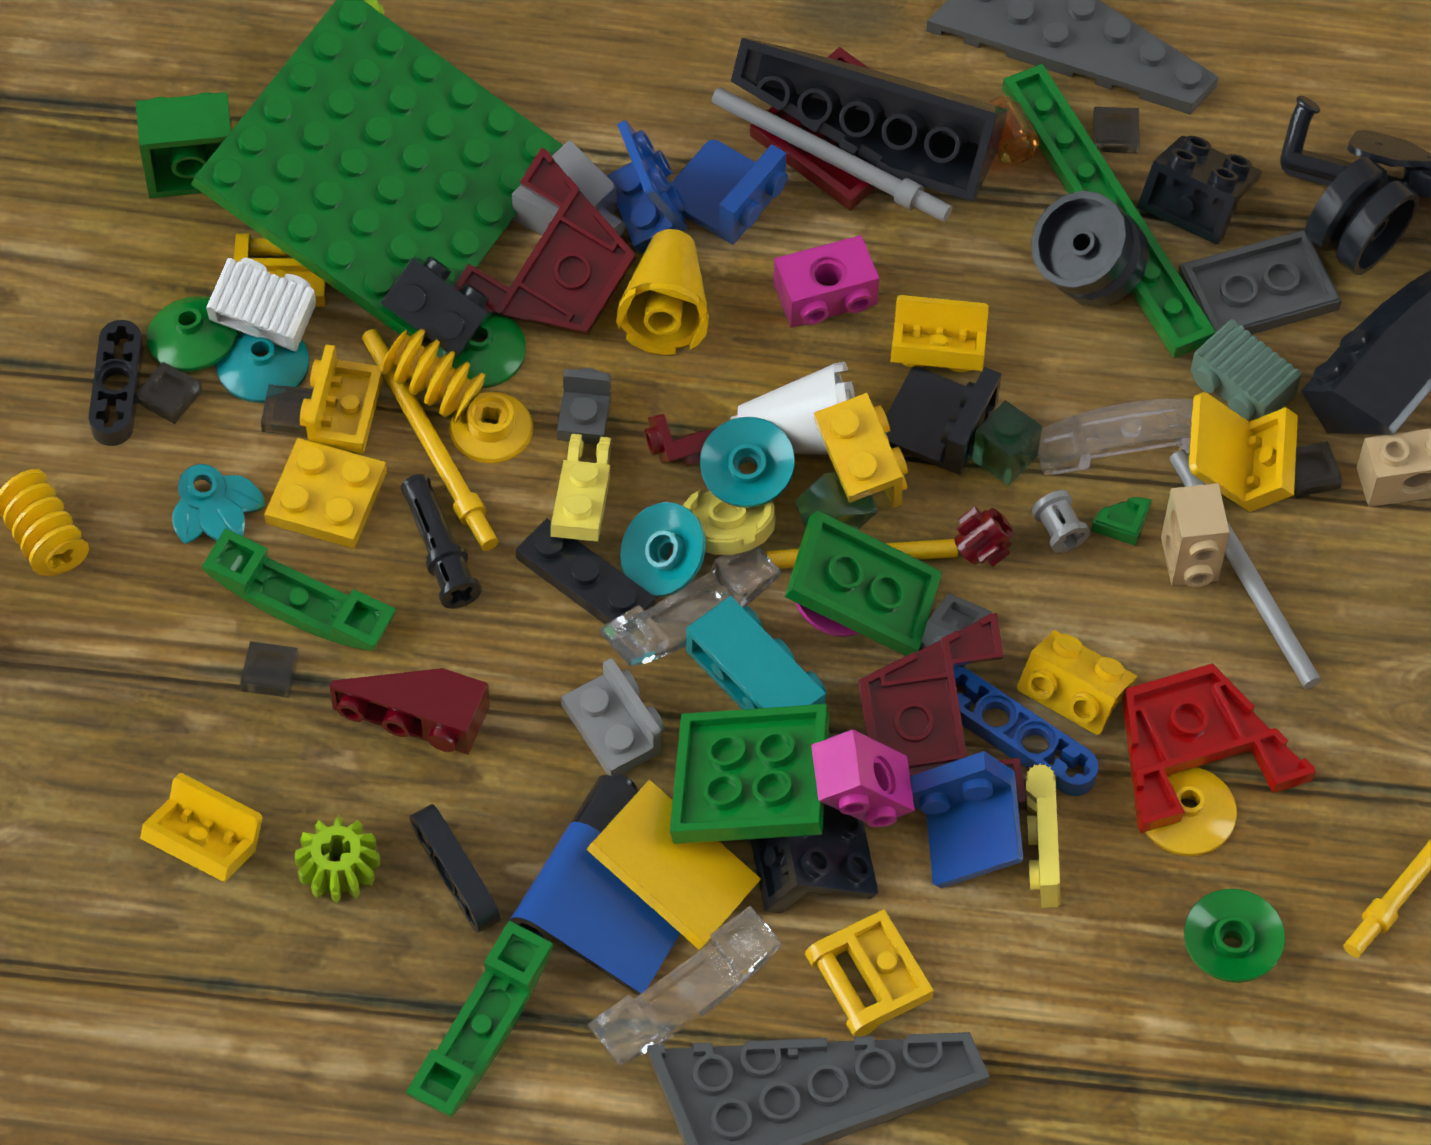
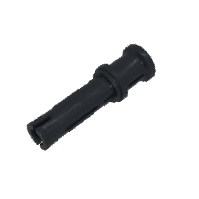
M425 474L410 476L401 484V491L405 495L416 526L428 551L426 567L428 572L436 577L440 586V602L445 608L450 609L467 606L474 602L482 592L479 581L471 576L466 564L468 561L467 551L459 543H455L444 513L431 486L430 478L426 477Z

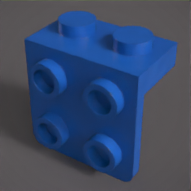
M709 140L670 183L671 186L675 185L687 205V209L682 211L683 216L734 245L747 228H750L756 222L760 213L771 200L777 197L784 189L788 180L786 152L771 144L762 156L754 162L718 140Z

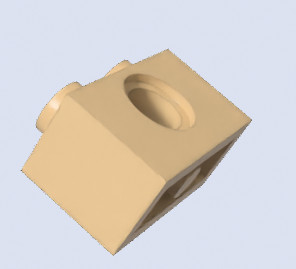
M1431 428L1364 439L1356 468L1368 507L1431 498Z

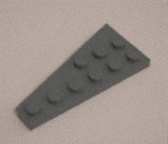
M947 0L927 20L926 32L939 36L942 35L943 31L964 38V44L977 48L980 47L981 43L1004 50L1009 58L1034 66L1043 64L1047 70L1073 77L1074 73L1096 79L1095 85L1110 90L1113 85L1137 92L1139 99L1187 114H1191L1217 87V75L1100 0Z
M970 1032L911 1034L906 1039L874 1040V1036L855 1037L854 1041L827 1042V1038L747 1041L745 1045L714 1047L712 1043H693V1047L665 1048V1044L647 1045L648 1058L684 1145H822L989 1084L990 1079Z

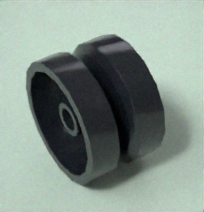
M1361 157L1354 161L1337 176L1315 205L1305 228L1306 237L1323 251H1331L1337 248L1336 257L1338 262L1355 275L1366 273L1388 254L1408 228L1420 202L1419 195L1403 182L1393 181L1387 184V170L1369 157Z
M1078 191L1064 195L1052 203L1037 221L1031 240L1033 261L1042 276L1057 286L1065 295L1079 304L1101 307L1117 303L1131 293L1144 276L1149 258L1147 238L1138 223L1124 213L1115 202L1096 192Z

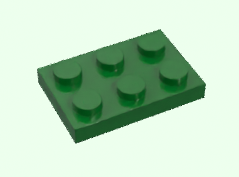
M817 510L809 517L784 597L907 656L913 652H918L920 649L942 571Z

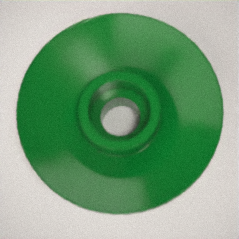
M193 296L174 301L160 310L148 327L146 339L152 357L160 365L174 371L192 372L211 367L224 359L236 344L239 331L209 320L206 307L211 297Z
M493 313L488 320L483 322L459 358L454 357L452 367L456 369L466 361L469 362L468 379H473L481 372L486 375L482 388H490L506 382L518 372L525 359L526 342L521 328L510 317ZM478 338L486 339V340L483 341V342H474V341H473L474 339H478ZM439 346L437 356L441 358L448 352Z
M1222 889L1205 895L1191 908L1184 926V941L1191 959L1202 971L1222 981L1242 983L1256 980L1269 973L1275 967L1283 953L1285 930L1277 911L1262 897L1246 890ZM1234 938L1240 942L1241 946L1239 948H1232L1224 944L1223 940Z

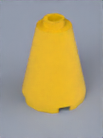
M666 229L659 231L652 237L618 304L616 319L618 328L621 325L627 333L626 340L631 345L645 352L673 355L676 353V348L690 345V350L697 347L707 334L709 312L695 242L687 233L680 230Z

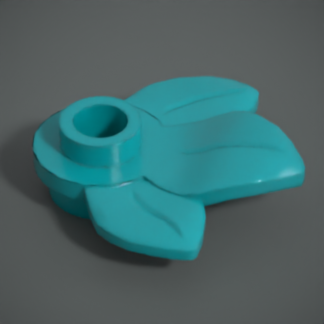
M193 465L187 468L180 476L178 482L180 501L172 513V524L177 536L184 544L193 542L203 532L217 541L225 528L243 536L245 529L244 513H252L265 507V500L260 490L243 476H223L216 468L210 465ZM198 480H205L210 484L211 489L207 492H199L194 488L193 484Z

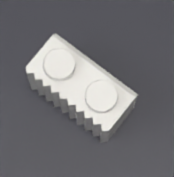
M228 258L206 308L209 320L257 338H267L273 344L296 352L315 309L316 297L315 291L310 287V284L299 276L285 274L284 277H278L276 274L267 272V268L263 264L253 259L242 258L241 261H235L232 258Z

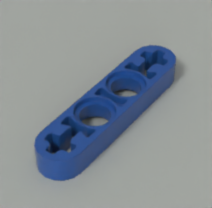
M953 666L956 688L959 685L965 688L964 695L957 693L962 726L1010 758L1020 757L1021 765L1028 770L1029 767L1032 768L1034 764L1039 765V763L1051 767V770H1054L1056 789L1067 795L1080 796L1093 788L1098 773V761L1089 749L972 671L963 667ZM971 703L976 704L973 712L970 711ZM988 709H1000L1008 715L1009 721L1004 726L993 727L983 720L982 714ZM1039 735L1048 742L1049 748L1039 754L1031 753L1023 747L1021 742L1027 736ZM1057 750H1061V758L1058 759L1056 757L1054 764L1050 765V763L1053 761L1056 755ZM1078 764L1084 767L1083 775L1077 773L1072 778L1066 774L1068 767L1073 769Z

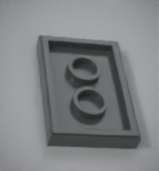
M1305 230L1179 265V276L1216 332L1230 319H1235L1238 325H1242L1244 330H1249L1252 335L1340 309L1341 299L1312 241L1306 237Z

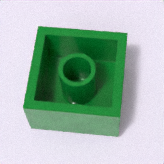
M203 92L190 96L155 97L149 100L136 101L139 148L149 199L202 193L192 186L191 183L195 175L233 129L227 92Z

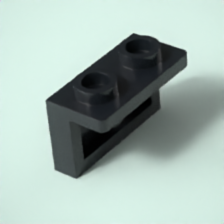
M428 256L426 261L421 258H412L381 304L416 330L423 329L425 331L424 335L432 341L437 339L440 342L439 346L447 352L452 350L455 352L454 357L459 358L483 322L488 320L494 313L493 310L486 306L489 298L468 283L463 288L458 286L448 278L452 271L435 258Z

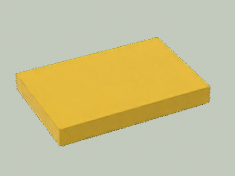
M649 779L586 850L700 950L761 878L719 841L674 844L670 834L673 800Z

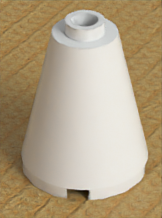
M845 362L834 363L738 405V415L731 416L730 420L739 417L765 419L778 426L786 434L791 442L794 454L829 455L815 423L814 412L855 397L852 381L842 382L840 372L848 371V367Z

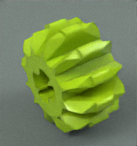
M338 815L334 820V826L327 827L325 823L318 819L315 824L316 834L302 832L300 838L302 848L297 849L294 854L295 864L300 868L298 871L299 880L303 885H311L312 894L317 899L327 891H331V898L336 904L341 898V892L348 891L351 896L357 899L360 895L359 884L373 886L375 881L373 870L378 869L380 866V854L375 850L377 847L376 838L372 833L363 834V825L359 820H356L348 827H344L343 818ZM335 857H340V861L335 862Z

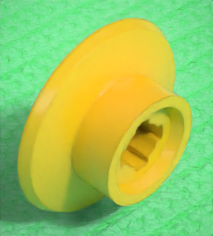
M500 392L478 394L471 401L467 411L457 423H455L457 410L453 413L449 426L451 440L458 451L467 458L481 463H500L514 458L527 447L533 434V420L528 409L516 398ZM489 418V420H495L498 423L493 425L492 423L484 422V420Z

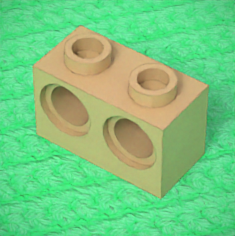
M1219 483L1171 488L1161 535L1171 586L1187 585L1190 587H1201L1219 580L1230 534Z

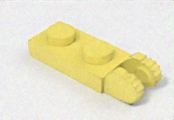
M571 434L567 460H563L551 521V537L598 542L610 481L611 438H600L596 449L597 462L590 463L580 462L584 450L582 435Z
M1039 763V765L1034 764L1032 768L1029 767V771L1026 772L1027 810L1033 814L1032 816H1027L1028 845H1038L1039 860H1029L1030 890H1040L1041 908H1056L1061 905L1056 779L1054 770L1052 771L1051 767Z

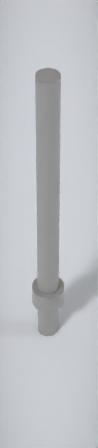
M718 87L714 92L711 100L713 104L894 196L895 203L909 210L915 207L942 222H945L950 216L952 206L924 192L923 186L909 178L901 180L721 87Z
M1179 450L1170 456L1169 460L1185 485L1184 487L1206 485V483L1191 473L1189 455L1186 450ZM1228 523L1230 534L1225 551L1226 557L1304 689L1316 686L1321 681L1320 676Z

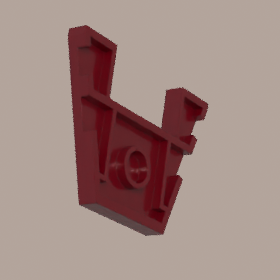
M541 147L522 177L520 184L522 187L556 206L559 210L510 287L503 285L469 263L456 284L463 288L468 283L489 298L486 306L493 310L494 314L589 335L636 260V255L601 213L589 202L573 180L555 162L550 153Z
M997 613L989 614L962 630L955 631L941 638L940 641L916 653L913 652L858 680L866 736L906 755L910 776L967 757L953 666L1003 659ZM1020 757L999 760L1015 771L1018 804L1026 803Z

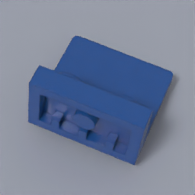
M624 120L617 125L632 162L608 174L607 177L616 187L617 206L633 246L642 254L647 249L652 237L659 231L666 229L685 231L688 229L682 211L687 209V205L675 185H670L667 176L673 174L663 152L661 150L655 152L644 130L636 132Z
M985 751L910 776L914 807L927 814L932 881L934 885L944 888L1022 862L1023 849L1014 770Z

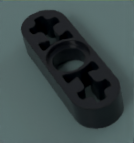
M116 320L108 323L101 330L99 336L89 409V422L93 437L99 443L107 446H116L124 443L130 438L134 429L144 346L140 329L128 320ZM123 338L128 339V342H125L123 347L124 360L117 359L115 345H118L119 340ZM113 375H124L129 379L128 384L120 390H109L104 387L106 379ZM109 405L116 406L118 420L114 422L113 427H105L104 425L109 421Z
M430 804L409 815L410 823L417 839L473 930L479 933L500 922V914L491 894L436 806Z

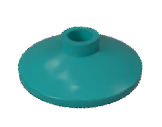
M239 331L233 349L224 359L216 364L217 374L222 385L237 398L254 403L277 401L293 393L305 380L309 369L308 350L302 339L295 352L273 344L267 338H257ZM261 352L268 353L262 357L255 356V354Z
M739 417L721 424L708 436L700 455V470L707 488L719 500L736 507H757L774 500L789 485L795 468L793 447L786 434L770 421L757 417ZM746 462H752L757 466V469L752 474H744L740 471V467Z
M672 502L657 503L641 511L629 524L622 540L620 559L624 574L656 597L669 596L685 588L697 575L705 555L706 540L701 522L691 510ZM674 546L673 553L668 559V552Z

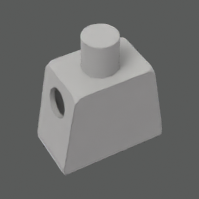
M567 141L552 157L621 237L625 229V222L614 215L617 210V192L614 183L574 143ZM519 186L512 193V206L517 212L513 220L543 235L559 208L522 186Z

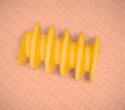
M423 329L418 330L411 336L407 335V330H405L385 355L379 370L385 374L397 367L394 375L396 383L400 385L412 378L409 392L415 396L427 389L424 403L430 407L442 399L439 414L447 417L457 410L455 423H457L467 411L471 401L478 396L486 375L481 372L473 379H468L469 362L466 361L454 369L452 364L455 352L451 350L439 358L437 352L440 342L437 339L424 347L421 345L425 334Z
M30 469L12 477L0 489V516L3 517L5 526L12 532L15 542L20 545L22 554L29 560L30 566L35 573L48 577L60 575L82 563L88 554L89 545L87 541L81 539L80 529L72 525L73 520L70 513L63 511L64 504L61 499L55 497L54 487L46 483V474L40 469Z

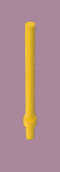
M370 329L362 335V340L376 365L380 366L389 349L377 329ZM395 367L390 372L384 374V379L454 500L453 509L463 525L469 526L483 551L495 548L499 540L485 518L487 512L478 494L469 490L417 397L409 392V383L406 381L399 385L394 381L397 368Z
M1431 839L1381 899L1375 898L1362 913V923L1343 944L1345 951L1349 955L1359 958L1379 933L1385 934L1398 919L1397 911L1431 871Z

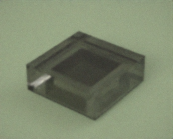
M1094 107L1093 142L1099 152L1138 153L1140 146L1139 108Z
M162 362L135 395L138 404L176 424L201 394L202 387L199 381Z
M269 384L261 419L262 432L307 437L306 427L300 426V411L304 398L311 399L313 389Z
M1328 441L1296 448L1294 483L1296 498L1341 488L1343 478Z
M250 641L240 681L241 691L289 698L299 657L298 648Z

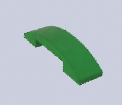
M226 528L202 565V570L210 577L260 610L315 636L345 646L374 651L396 614V608L358 590L353 589L350 595H347L269 558L267 547Z
M508 921L484 961L485 971L438 1049H431L406 1090L408 1096L449 1118L453 1117L478 1085L515 1026L554 947L552 942Z

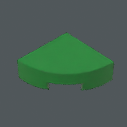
M1131 497L1127 501L1110 507H1104L1094 518L1091 531L1136 546L1150 511L1152 500L1142 497Z

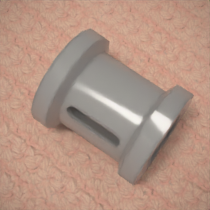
M1058 490L1045 495L1034 504L1031 511L1036 521L1044 524L1051 537L1049 545L1055 553H1066L1074 550L1083 544L1091 532L1085 522H1080L1071 507L1073 499L1066 490Z

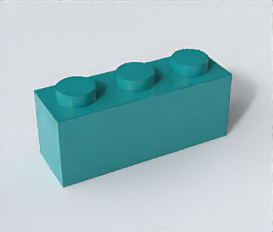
M731 595L686 627V652L741 709L825 704L826 689L819 677L812 671L805 672L794 661V656L785 642L779 638L774 640L763 629L757 614L748 606L742 607Z

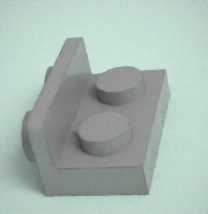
M613 658L603 662V675L561 696V706L607 775L610 776L614 773L623 774L661 754V733L665 731L663 721L653 706L646 708L639 698L640 691L633 675L627 669L621 671Z

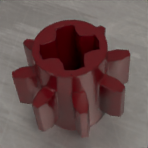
M974 506L958 519L960 525L956 529L959 534L955 536L954 541L960 553L970 563L977 565L981 562L983 564L987 560L994 567L1010 554L1008 547L1012 544L1009 539L1014 536V532L1008 520L998 510L991 508L981 513Z

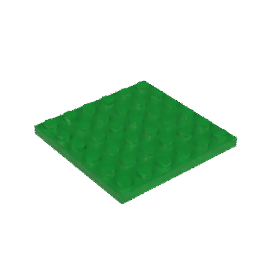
M336 0L195 175L191 185L396 333L401 335L407 330L406 334L411 336L418 330L381 304L411 259L421 258L426 261L428 256L435 258L452 271L448 278L454 283L458 281L468 263L477 268L517 214L512 206V193L521 186L520 181L541 147L553 156L563 145L364 0Z

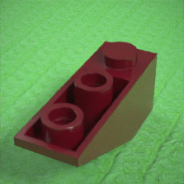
M444 668L332 680L330 684L333 710L337 711L344 718L354 722L365 720L383 726L386 731L399 737L410 735L428 741L434 748L444 752L456 750L469 755L490 708L488 683Z

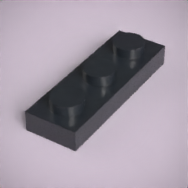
M548 518L516 548V559L624 639L656 607V597L578 540L551 537V521Z

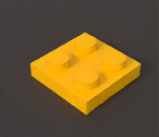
M297 438L264 513L265 523L355 549L386 476V462Z

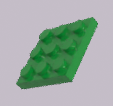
M827 704L681 714L670 834L673 843L822 835L824 803L818 800L811 745L829 739L830 714Z

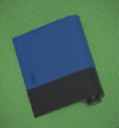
M614 773L611 776L602 775L598 777L510 921L552 942L553 945L557 942L622 986L642 997L680 933L586 850L638 792L637 786L632 780L624 775Z

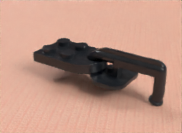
M1300 95L1296 98L1297 105L1290 118L1280 156V164L1285 173L1290 176L1330 186L1351 162L1303 150L1311 120L1314 114L1320 112V107L1311 99ZM1358 130L1354 133L1347 147L1350 153L1359 157H1369L1377 164L1380 163L1390 167H1404L1401 178L1388 175L1387 184L1393 181H1401L1415 191L1419 198L1424 196L1431 198V153L1407 140L1367 130Z

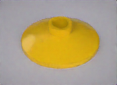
M1198 767L1168 775L1167 777L1185 813L1180 822L1145 832V834L1161 849L1180 856H1200L1218 849L1230 837L1236 822L1237 808L1230 789L1216 775ZM1190 799L1198 805L1189 808L1184 806L1181 800Z

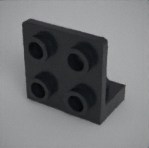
M1180 136L1153 161L1136 208L1218 245L1225 236L1238 200L1259 180L1262 171L1253 167L1252 163L1243 156L1237 154L1226 155L1211 148V144L1203 138Z
M917 366L912 367L886 415L890 427V432L886 433L890 447H899L903 453L961 476L998 404L1002 374L984 367L976 383L969 381L964 386Z
M825 803L822 835L750 839L757 875L761 878L759 885L765 912L781 914L808 891L871 899L878 894L864 822L851 815L843 814L840 810Z

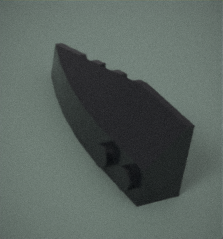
M745 37L741 38L731 77L732 83L777 110H783L801 121L802 125L814 132L823 134L838 143L842 149L852 155H858L877 168L901 180L909 178L924 187L970 201H975L994 160L1009 110L883 72Z
M1431 270L1404 286L1375 309L1353 331L1346 334L1341 339L1337 350L1326 362L1315 369L1313 377L1301 390L1327 433L1393 435L1431 391Z

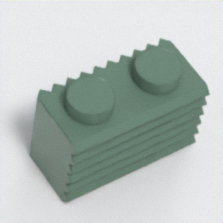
M1230 319L1194 352L1190 370L1194 381L1203 391L1207 393L1215 392L1228 402L1231 410L1246 420L1250 419L1251 421L1280 410L1290 400H1293L1297 394L1301 378L1299 369H1294L1292 363H1287L1285 358H1280L1277 352H1273L1270 347H1266L1263 341H1258L1257 337L1252 336L1249 330H1244L1242 325H1238L1235 319Z

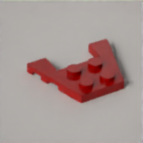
M1213 663L1125 689L1122 703L1137 825L1140 833L1171 825L1182 820L1185 811L1167 777L1168 775L1248 751L1252 752L1272 793L1312 782L1316 774L1314 766L1306 758L1300 760L1286 746L1288 739L1277 728L1270 729L1253 712L1255 706Z

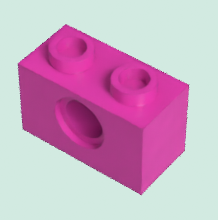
M861 235L774 258L773 285L791 328L803 324H818L826 318L847 312H862L878 302L879 276ZM822 284H831L833 286H824Z
M853 729L811 745L819 801L840 810L843 814L851 815L864 821L871 827L892 825L897 821V817L915 811L906 755Z

